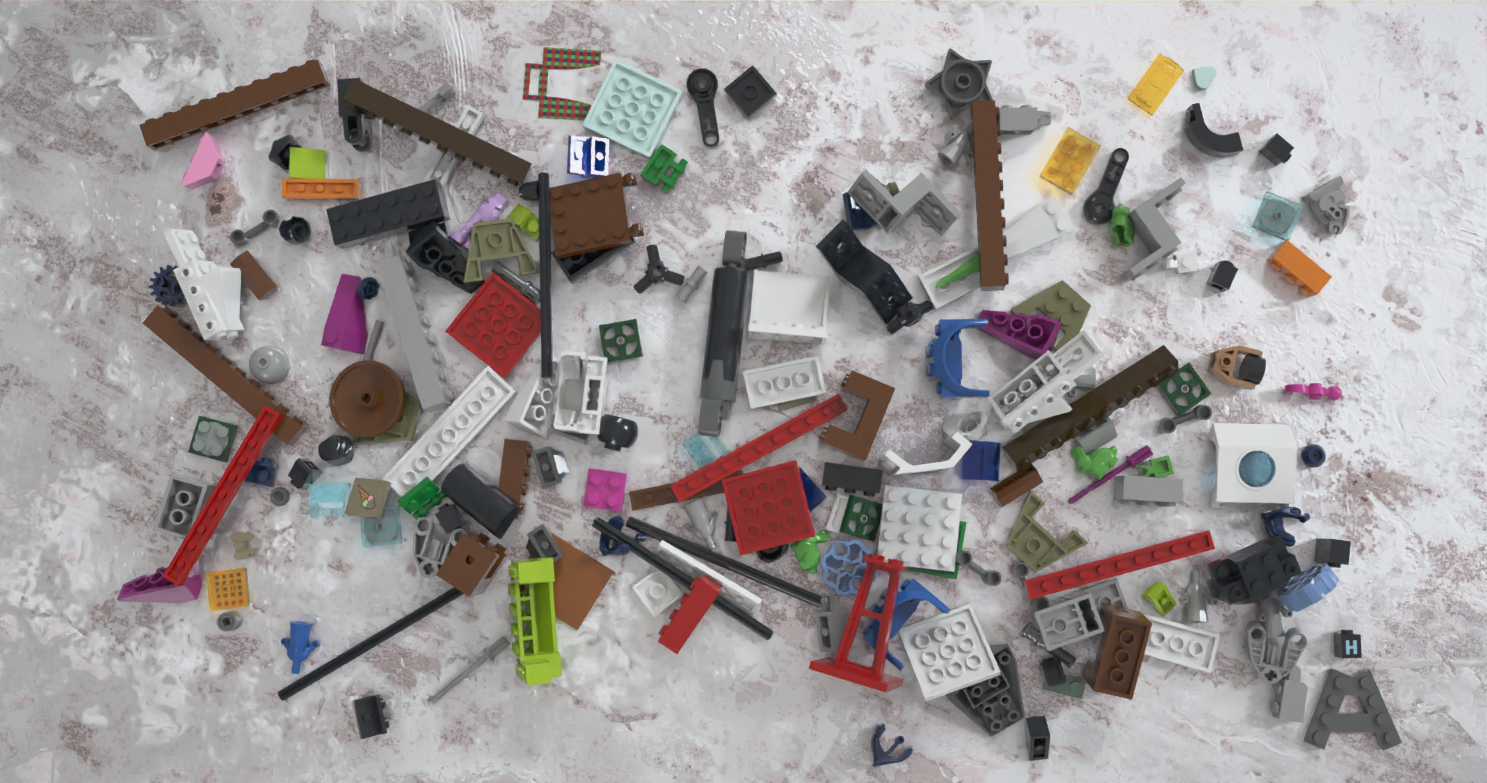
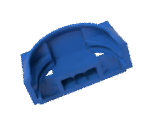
M940 319L938 325H935V336H938V339H932L928 346L925 347V356L929 358V363L926 365V377H929V381H939L936 383V394H940V399L961 400L963 398L989 397L990 390L969 389L960 385L962 380V342L959 338V333L963 329L985 328V325L988 324V319Z
M911 578L910 581L906 579L900 586L901 592L897 591L889 640L897 634L916 611L921 601L926 600L942 613L948 614L951 609L914 578ZM887 588L880 595V598H882L878 604L874 603L868 609L869 611L883 612ZM868 617L874 624L872 626L869 624L862 632L864 634L862 639L876 649L880 621ZM887 649L886 659L901 671L904 667L903 663L895 658Z

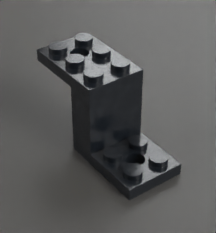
M843 219L815 246L838 279L865 298L883 323L887 324L895 317L898 310L913 298L893 267L864 247L849 224Z

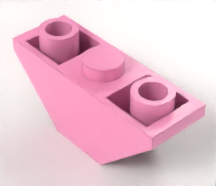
M206 132L204 137H201L199 140L198 150L191 158V165L188 171L183 175L182 184L192 190L217 180L225 164L216 139Z

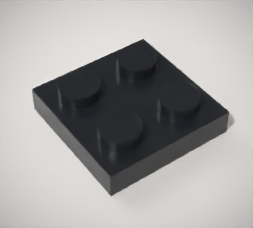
M753 65L724 88V92L748 119L777 96L775 90Z

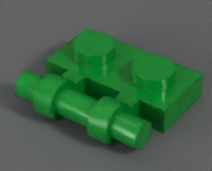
M661 144L640 176L654 186H657L660 181L664 182L665 184L661 190L668 193L670 188L675 186V181L679 175L684 173L688 162L682 158L679 163H676L674 160L677 154ZM671 167L674 171L668 178L664 174Z
M427 476L398 499L397 502L409 514L413 513L412 516L417 520L422 516L425 517L429 513L428 511L435 505L441 504L446 496L441 491L436 494L440 488Z

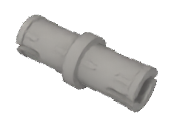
M698 265L689 279L686 278V283L675 296L686 303L692 292L699 288L698 284L708 272Z

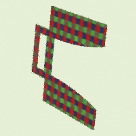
M544 47L542 64L525 63L523 100L539 101L538 118L584 121L592 105L565 98L546 96L548 69H580L598 66L601 62V51ZM531 69H540L538 95H529Z

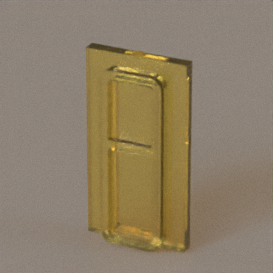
M1159 53L1127 99L1152 116L1182 75L1184 69L1169 57Z

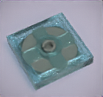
M1267 191L1252 227L1282 240L1289 241L1303 205Z
M399 505L384 506L380 520L360 517L362 547L402 544Z

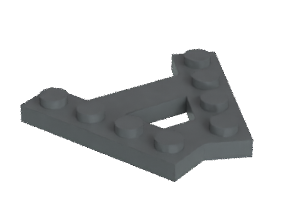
M1330 669L1304 737V742L1324 750L1331 732H1374L1382 750L1402 743L1370 669L1362 670L1350 676L1335 669ZM1345 695H1358L1365 713L1339 712Z

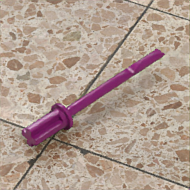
M1146 445L1132 455L1125 456L1127 460L1125 463L1070 498L1068 503L1072 504L1088 494L1089 491L1096 489L1126 468L1131 466L1135 469L1136 465L1153 455L1150 447Z

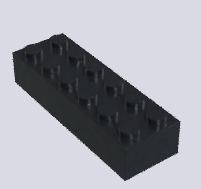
M436 179L326 209L334 245L341 249L426 227L432 221L437 224L450 220L443 187Z

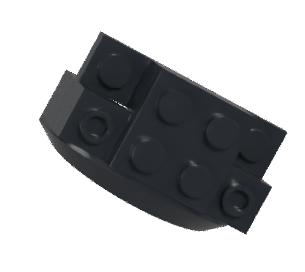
M1276 533L1207 564L1210 575L1205 577L1213 597L1229 605L1256 603L1276 595L1286 587L1292 577L1302 572L1295 555L1287 551L1281 534Z

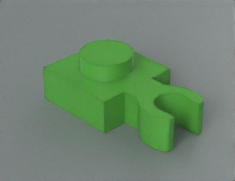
M1169 455L1149 460L1150 466L1140 465L1137 467V469H1145V474L1141 475V477H1148L1152 474L1153 477L1160 478L1174 474Z

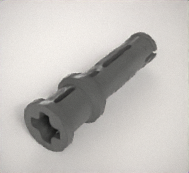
M499 261L494 264L492 272L517 288L520 294L534 301L533 304L538 305L540 303V290L533 285V282L525 281Z
M1029 621L1021 630L1020 636L1029 639L1035 647H1041L1046 650L1040 631L1032 626L1033 623ZM1062 647L1047 651L1055 658L1060 659L1069 668L1076 661V657Z

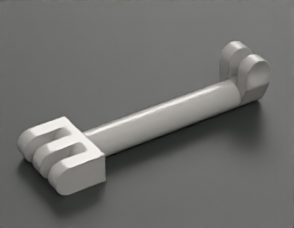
M445 83L437 90L439 93L419 110L427 113L441 100L449 99L455 93V90Z

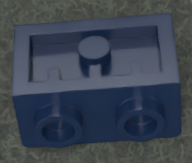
M261 457V461L256 460L245 482L274 487L279 465L273 464L272 459Z

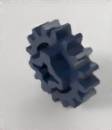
M167 265L166 269L159 267L160 273L154 271L155 279L150 278L153 285H150L149 288L154 290L150 295L156 297L155 301L161 302L164 306L169 304V306L175 307V302L182 305L181 300H186L177 278H173L170 275L175 274L173 270L178 268V266L173 268V266ZM163 295H169L171 298H166Z

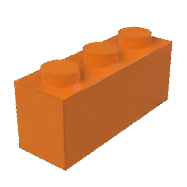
M1288 240L1280 243L1266 260L1270 263L1272 269L1277 272L1280 271L1285 275V279L1288 282L1296 284L1306 296L1312 297L1317 295L1332 278L1330 274Z

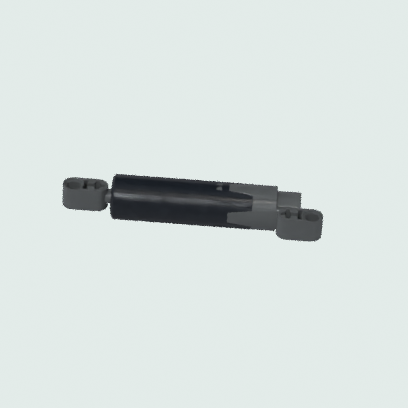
M726 230L722 263L723 266L727 267H717L714 269L700 389V399H702L698 433L703 436H720L722 421H730L731 403L736 401L750 273L747 270L738 268L743 267L747 244V233L745 231Z

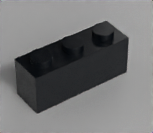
M825 462L821 486H825V490L837 491V488H842L844 493L856 494V491H863V495L875 497V493H880L883 470Z

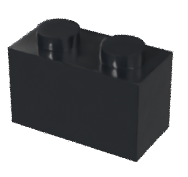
M1316 538L1314 561L1321 562V564L1326 562L1332 568H1341V565H1349L1351 541Z

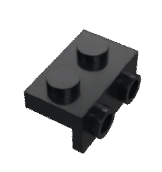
M372 695L353 700L360 739L387 734L389 722L383 714V709H385L384 699L380 698V695Z

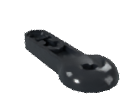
M699 68L689 74L686 87L697 103L703 144L707 148L713 149L719 144V132L714 107L718 80L712 71L706 68ZM702 79L705 83H708L705 85V88L697 85V83H700L699 80ZM707 116L714 120L710 124L711 129L715 128V131L708 130L707 123L703 122ZM708 135H715L717 140L714 144L706 142Z
M1117 148L1112 152L1097 190L1087 197L1084 202V215L1093 224H1105L1112 219L1115 207L1114 195L1129 160V153L1124 148ZM1119 152L1124 155L1123 162L1116 161V153ZM1114 166H1117L1118 168L1115 171L1116 176L1112 179L1110 178L1111 174H1109L1108 172H1111L1114 169ZM1101 205L1103 211L1097 213V209H1094V207Z

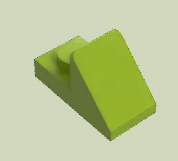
M518 203L507 219L512 218L517 227L535 241H538L539 218Z
M1162 581L1159 583L1155 582L1142 594L1162 617L1177 605L1167 586Z

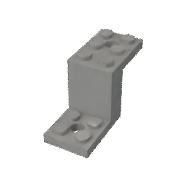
M865 170L847 192L886 233L914 209L941 236L961 216L957 208L922 173L893 197L872 174Z
M1182 177L1128 214V218L1134 226V231L1151 255L1121 274L1124 281L1129 278L1132 281L1176 252L1178 250L1176 246L1182 243L1157 209L1183 191L1181 187L1186 183Z
M1114 578L1062 596L1061 603L1033 612L1046 650L1050 651L1105 632L1099 616L1101 609L1100 600L1106 597L1109 599L1110 605L1128 608L1118 579ZM1059 619L1063 620L1065 624L1061 631H1057L1054 627V623Z

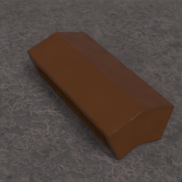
M248 250L237 256L230 263L232 268H240L241 279L258 300H266L272 293L277 291L275 283Z
M1031 464L1027 469L1020 470L998 483L991 490L1000 507H1003L1044 481L1040 477L1038 470Z

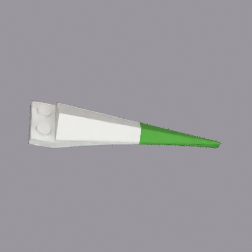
M1055 196L1037 206L1003 233L1007 239V246L1003 247L1004 254H1007L1008 259L1057 240L1075 229ZM979 252L936 284L935 288L979 271Z

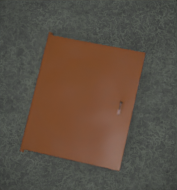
M552 533L565 556L553 564L555 617L578 630L608 580L616 572ZM523 584L519 585L520 591L524 590Z

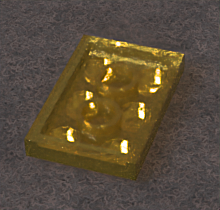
M1068 127L1039 177L1073 195L1101 145Z

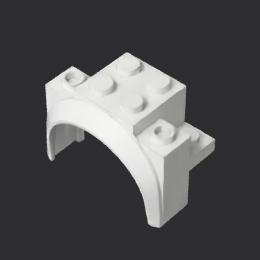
M562 352L553 424L555 429L563 433L599 435L607 394V357L588 356L585 352Z

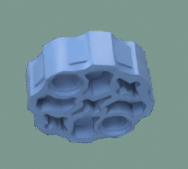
M858 540L836 541L831 544V547L821 558V576L823 581L835 593L842 596L857 595L858 590L853 588V582L857 579L862 581L865 570L860 569L856 572V569L861 566L867 567V563L861 561L863 557L862 551L866 555H869V553L874 554L872 550L868 549ZM837 545H843L845 548V552L841 556L835 554L834 550ZM859 550L857 558L851 561L850 558L854 557L856 551ZM847 562L849 564L858 562V564L851 568L852 572L843 571L840 573L846 567L845 564ZM830 564H832V565H834V566H837V565H839V564H842V566H840V567H838V568H836V569H834V568H832V567H829ZM828 569L832 573L837 574L834 577L836 582L835 584L830 579L827 580V577L829 576ZM876 571V573H875V575H874L873 582L875 581V579H876V577H877L878 571ZM847 574L848 576L843 578L841 585H839L840 577Z
M1326 562L1323 564L1318 563L1293 577L1277 595L1290 612H1298L1323 599L1325 595L1337 586L1336 584L1339 579Z

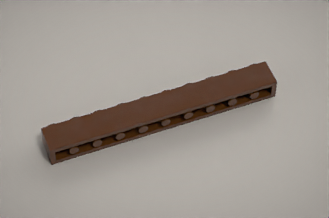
M318 59L306 61L304 65L292 66L285 72L273 73L266 79L254 80L252 84L247 86H237L228 93L221 92L214 98L202 99L198 104L183 106L181 110L164 113L162 117L157 119H148L139 126L146 146L152 150H157L331 85L323 64Z
M995 100L972 101L971 104L981 291H1003L1005 286L1009 284V275L1005 273L1008 257L1007 254H1004L1003 248L1007 246L1006 235H1003L1002 230L1006 226V221L1001 213V210H1004L1005 204L1004 198H1001L1000 191H1003V180H1000L999 173H1002V161L998 159V155H1001V143L997 141V136H1000V125L996 123V118H999V106H995Z
M157 305L144 320L143 324L254 418L258 417L264 405L282 414L283 417L273 434L285 444L293 446L307 430V427L303 425L305 421L297 415H291L289 413L290 409L283 403L278 404L275 401L276 397L269 391L264 392L260 388L262 385L259 382L247 378V373L242 368L234 367L231 364L233 361L224 354L221 356L217 352L218 348L209 342L207 344L203 341V336L196 330L194 332L188 328L190 325L181 318L178 320L174 316L176 313L167 306L163 308Z

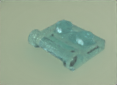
M696 433L682 444L700 469L730 453V450L727 451L717 437L707 436L721 454L719 458H716L701 439L703 435H699V433Z
M310 483V518H317L318 516L350 517L345 515L344 512L351 493V483ZM343 502V507L318 508V503Z

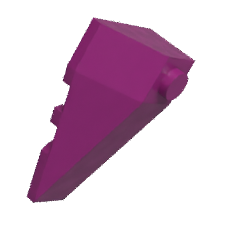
M341 274L324 327L321 346L365 354L368 340V330L366 329L365 321L366 314L364 312V299L357 292V285L361 281V277Z

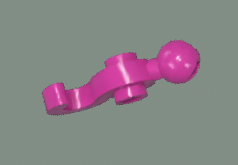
M1310 383L1309 386L1302 384L1285 385L1284 391L1287 395L1302 393L1305 396H1309L1310 400H1321L1323 396H1327L1328 399L1335 401L1342 396V390L1338 386H1330L1326 389L1322 387L1321 383Z

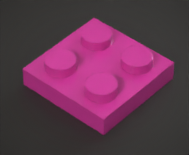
M589 468L583 506L622 512L627 474Z

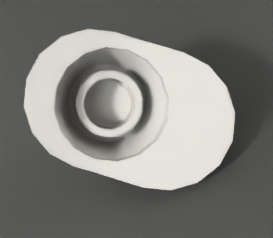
M981 411L956 414L944 422L943 431L947 435L957 431L967 440L975 441L987 434L986 423L988 418Z

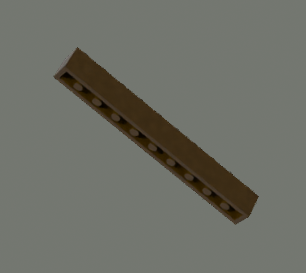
M354 78L343 98L344 102L347 103L346 107L354 111L358 109L364 111V115L373 120L375 118L383 120L382 124L390 128L395 126L401 129V133L409 137L414 135L423 144L429 145L431 143L437 146L436 149L442 153L447 154V152H450L459 161L465 162L467 160L472 163V167L482 171L484 168L490 171L489 174L495 178L500 179V177L507 179L508 184L514 187L522 186L532 163Z
M1164 345L1069 404L1072 408L1070 412L1047 418L1003 446L1005 457L1017 472L1027 469L1036 460L1046 457L1050 451L1060 448L1069 439L1076 438L1085 429L1092 428L1096 422L1109 417L1118 408L1125 407L1129 401L1141 397L1145 391L1158 386L1167 377L1174 376L1179 370L1178 360Z

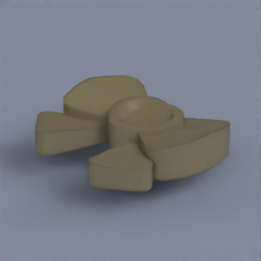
M248 531L246 534L244 532H236L230 536L236 550L234 554L235 559L240 560L247 558L249 555L254 556L257 548H245L247 545L245 542L255 537L251 532Z

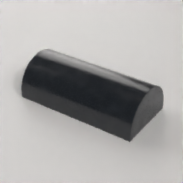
M631 238L632 243L560 259L556 257L555 250L551 254L570 283L573 284L634 244L635 240Z
M462 463L453 468L445 477L441 486L442 494L498 539L503 538L522 506L468 463Z

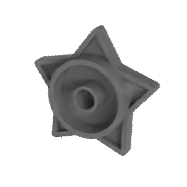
M951 48L948 50L943 71L928 80L924 87L944 99L950 120H953L971 106L972 101L993 100L986 84L992 60L972 61L965 59Z

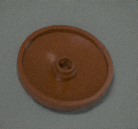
M372 360L355 362L346 367L337 376L332 385L329 400L332 416L336 423L349 434L364 438L382 435L398 422L403 413L406 401L405 388L401 378L391 367Z

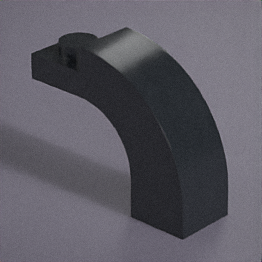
M1200 103L1192 104L1186 109V119L1190 124L1184 131L1189 141L1199 151L1214 157L1234 156L1243 151L1239 132L1219 135L1212 132L1206 126Z

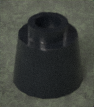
M538 180L523 183L519 187L520 198L527 201H538Z

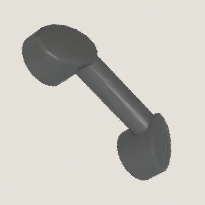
M271 209L265 211L263 222L245 233L239 229L234 230L230 234L231 242L237 246H245L253 236L268 227H276L280 221L279 214Z
M1198 405L1192 412L1173 419L1162 418L1159 423L1160 430L1164 433H1172L1175 431L1176 425L1195 418L1208 420L1212 416V409L1208 405Z
M960 550L956 554L955 561L957 565L967 566L979 574L987 585L997 586L1000 584L1001 574L998 571L985 570L974 563L969 551Z
M1019 562L1013 566L1012 574L1014 577L1019 578L1023 585V580L1028 579L1029 567L1026 563ZM1044 596L1031 600V606L1036 611L1047 608L1050 605L1049 600Z

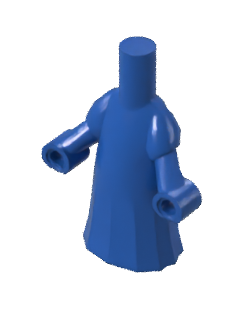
M290 621V638L281 639V644L287 650L288 658L293 661L292 674H299L301 662L308 658L310 652L320 646V642L314 640L307 647L313 623Z

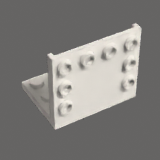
M754 269L748 338L824 345L828 333L826 321L830 276Z

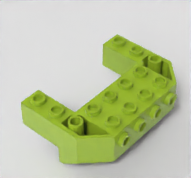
M553 557L511 560V565H508L509 577H511V584H508V595L512 597V603H509V612L514 623L510 624L511 635L515 636V642L512 643V652L517 659V664L515 665L516 676L527 686L551 683L552 677L562 676L560 652H558L553 593V581H555ZM523 584L524 590L520 591L519 585ZM521 604L526 605V608L523 611H521ZM522 623L527 624L525 630H522ZM526 642L529 646L524 650L523 643Z

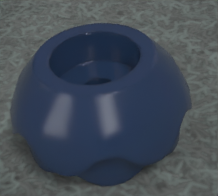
M365 277L358 283L357 292L362 299L371 300L377 296L380 286L375 278Z
M1308 444L1303 449L1301 458L1306 466L1319 467L1326 460V452L1318 444Z

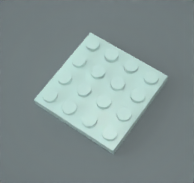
M615 59L582 126L651 159L683 94V90Z

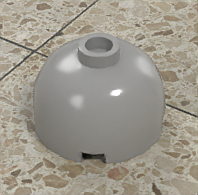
M268 345L259 347L253 352L249 360V368L257 380L263 383L274 384L286 377L288 368H290V361L285 351Z

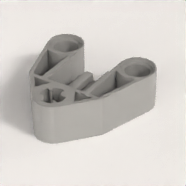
M420 517L415 520L413 527V555L422 576L426 578L437 576V572L458 542V533L462 532L469 535L470 532L468 530L456 529L452 532L440 561L445 542L434 539L429 556L427 557L435 529L434 521L428 517ZM424 520L428 523L426 531H423L420 527L421 522ZM432 564L431 567L434 569V572L429 573L427 566Z
M1251 621L1245 627L1249 658L1263 681L1267 684H1275L1290 673L1307 645V638L1299 628H1290L1286 632L1284 644L1282 645L1280 662H1278L1280 645L1275 643H1268L1266 659L1263 660L1266 647L1265 629L1257 621ZM1258 628L1261 630L1258 635H1251L1253 629ZM1295 635L1301 636L1298 642H1292V638Z

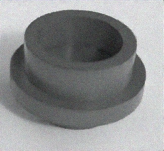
M277 487L271 492L270 500L276 506H284L290 500V493L286 488Z

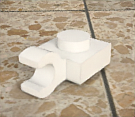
M1195 252L1174 255V260H1167L1161 263L1162 270L1176 269V274L1197 271Z

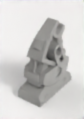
M1342 176L1301 197L1304 202L1310 203L1311 210L1318 217L1319 221L1327 225V233H1332L1333 226L1336 227V235L1342 234L1350 213V206H1347L1344 200L1346 196L1340 189L1344 184Z

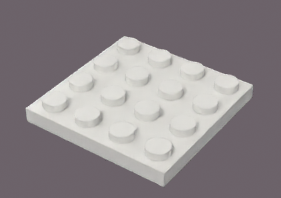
M884 485L877 554L885 556L884 560L886 561L888 559L904 561V566L954 572L962 494Z
M971 604L951 610L948 614L943 613L901 628L898 631L925 701L1001 675Z

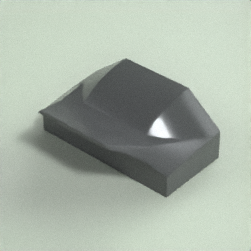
M550 446L531 452L542 489L561 483L562 478L569 472L563 452L553 450Z
M545 524L540 525L527 534L529 539L526 548L532 558L553 557L554 564L565 557Z

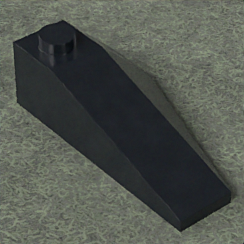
M434 221L418 232L406 250V254L419 267L431 271L439 278L446 279L451 284L470 294L485 282L483 279L482 281L463 283L467 259Z

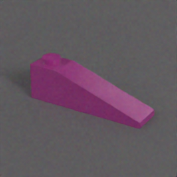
M983 310L978 319H988V324L985 325V328L977 329L1020 353L1037 360L1048 350L1052 352L1061 322L1044 315L1029 316L1024 313H1019L1018 315L1007 314L1002 311Z
M196 561L182 586H177L164 578L163 574L167 568L160 567L156 569V573L148 577L143 575L123 584L117 600L119 602L183 603L197 600L203 585L199 561Z

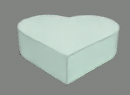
M1212 66L1194 68L1192 70L1195 86L1199 90L1207 89L1217 75L1216 69Z

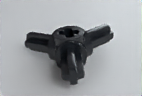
M657 245L647 246L648 269L644 272L646 275L633 286L638 294H642L653 283L655 285L659 282L664 284L665 281L682 286L685 276L669 271V267L664 266V261H660ZM654 269H657V270L661 269V270H660L661 275H660V276H657V274H656V276H653V275H654L653 270H654Z
M924 301L920 304L909 302L903 305L898 310V317L886 326L887 331L895 334L904 326L911 327L923 318V314L932 311V302Z

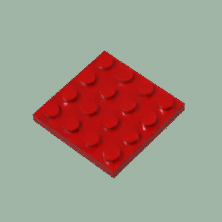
M492 272L445 332L506 379L541 335L540 308Z
M797 460L722 480L740 556L816 537Z

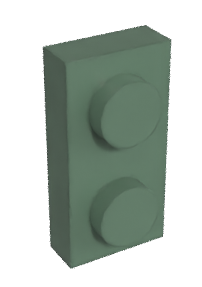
M1065 674L1067 682L1052 687H1046L1044 680V690L1079 699L1083 697L1086 684L1085 679Z

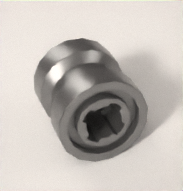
M237 611L224 612L219 615L217 626L225 632L237 630L242 625L243 619Z

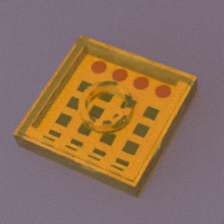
M247 568L206 572L209 611L250 606Z

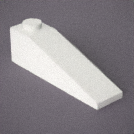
M553 356L552 378H542L540 361L512 403L505 419L506 422L519 430L544 439L547 438L549 433L547 430L551 427L554 419L552 410L553 404H556L557 399L554 396L556 386L559 384L560 360Z

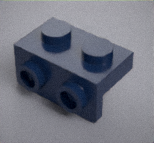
M847 192L843 194L846 220L853 231L869 230L877 226L874 219Z

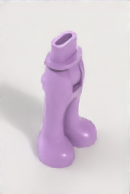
M495 192L491 198L488 197V201L483 202L477 208L468 222L460 230L453 231L448 237L457 245L463 246L468 252L470 239L467 241L466 239L472 232L473 223L498 220L501 210H504L503 206L508 200L499 193Z

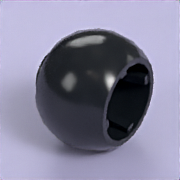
M605 414L601 417L600 432L597 438L605 443L604 448L621 452L622 447L629 449L633 446L638 437L637 422L610 414Z

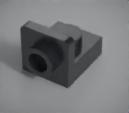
M1054 658L1043 660L1039 669L1043 673L1046 687L1065 684L1067 681L1061 660H1054Z

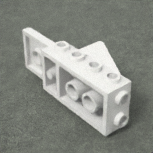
M170 228L164 231L179 265L173 271L203 339L231 340L238 337V333L244 330L239 319L240 268L218 267L214 261H206L205 254L197 242V236L191 230Z
M1085 330L1081 331L1054 354L1048 350L989 397L988 400L994 407L992 411L998 418H1001L999 422L1006 430L1010 428L1014 433L1027 423L1070 412L1072 408L1063 395L1077 385L1074 379L1104 357V354Z

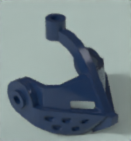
M1290 506L1261 513L1260 516L1265 524L1267 534L1269 536L1276 533L1281 534L1285 546L1288 547L1294 546L1296 540L1293 535L1285 531L1283 518L1299 519L1301 523L1310 520L1308 513L1301 515L1299 508Z
M620 516L612 517L607 522L620 531L624 526L623 518ZM601 533L599 549L603 556H620L630 552L631 549L628 544H618L614 540L612 548H609L611 538ZM637 533L633 540L638 543L644 542L646 536L645 534Z
M883 723L875 729L871 739L873 767L903 762L910 757L913 751L909 747L896 758L889 756L899 744L904 743L905 739L903 736H897L894 744L885 752L879 740L886 730Z

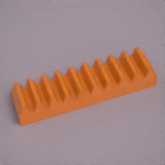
M282 178V198L288 200L330 199L357 201L360 199V181L358 179Z

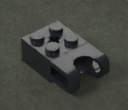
M353 78L337 79L339 117L343 120L344 138L358 152H367L372 147L371 118L365 116L364 111L359 109L354 111L346 107L347 103L344 102L343 98ZM354 78L356 80L363 82L361 78ZM364 139H366V144L364 146H358V144L362 143Z

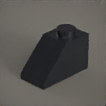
M298 458L288 476L292 479L290 481L292 485L297 489H308L323 472L310 459Z
M1045 716L1025 718V737L1029 761L1048 759L1050 732Z

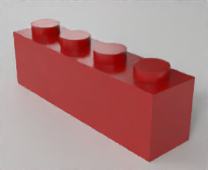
M703 574L699 579L695 577L690 585L692 589L690 593H685L679 601L681 606L678 610L674 608L669 616L671 621L668 625L664 624L658 632L660 635L658 642L675 654L679 653L720 593L721 586Z

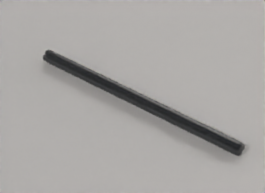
M541 172L538 174L542 378H552L549 173Z
M596 517L593 520L592 527L618 544H628L632 553L690 591L692 590L690 585L694 580L693 578L600 517ZM717 595L712 603L713 606L765 640H769L772 637L773 630Z
M629 517L626 527L659 541L663 540L689 554L815 607H821L822 596L634 517Z
M455 587L278 691L279 698L282 701L288 699L464 593Z

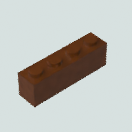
M504 439L498 488L522 506L515 517L521 518V515L525 514L526 504L523 503V498L528 492V484H525L526 476L530 474L528 458L532 457L533 446H530L529 441Z

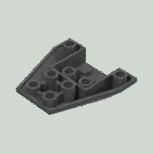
M1008 644L989 646L1001 675L946 694V697L952 704L991 737L1025 718L1017 661Z

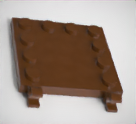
M619 172L550 188V212L555 254L558 259L632 243L631 238L644 236V229L641 227V223L633 224L631 227L629 225L624 187L637 185L633 172L627 173L624 176Z

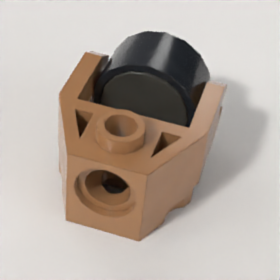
M1240 345L1212 352L1207 372L1218 378L1222 384L1252 390L1263 379L1266 360L1262 357V351ZM1243 354L1245 357L1240 366L1238 380L1233 377V371L1237 355Z

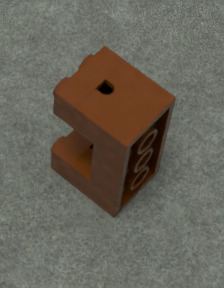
M852 370L850 374L846 373L841 384L844 387L842 392L867 401L856 430L852 434L829 424L827 428H823L819 439L822 440L821 445L864 462L867 459L895 388Z
M482 532L480 534H462L436 575L468 597L483 594L509 554L505 552L506 548L499 543L494 545L489 541L491 538Z
M1102 603L1099 616L1105 632H1102L1096 659H1087L1083 678L1093 691L1132 700L1152 622L1140 611Z

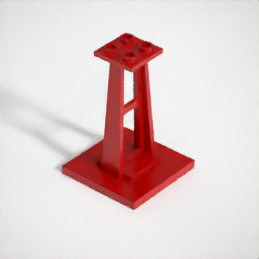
M869 553V556L862 557V560L868 561L836 657H826L810 661V670L882 692H889L902 687L904 679L883 672L901 571H908V566L903 565L904 561L897 559H888L886 561L884 560L885 556ZM877 570L885 571L889 574L882 613L865 609L866 600ZM862 616L880 621L871 667L851 662L848 659Z

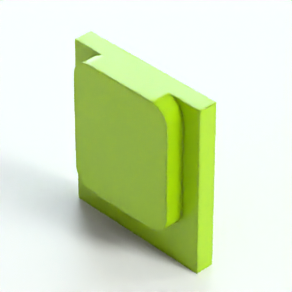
M290 147L289 178L324 179L326 150Z

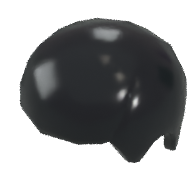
M292 216L289 220H283L279 227L280 236L286 242L293 245H299L307 241L312 232L310 223L304 218Z

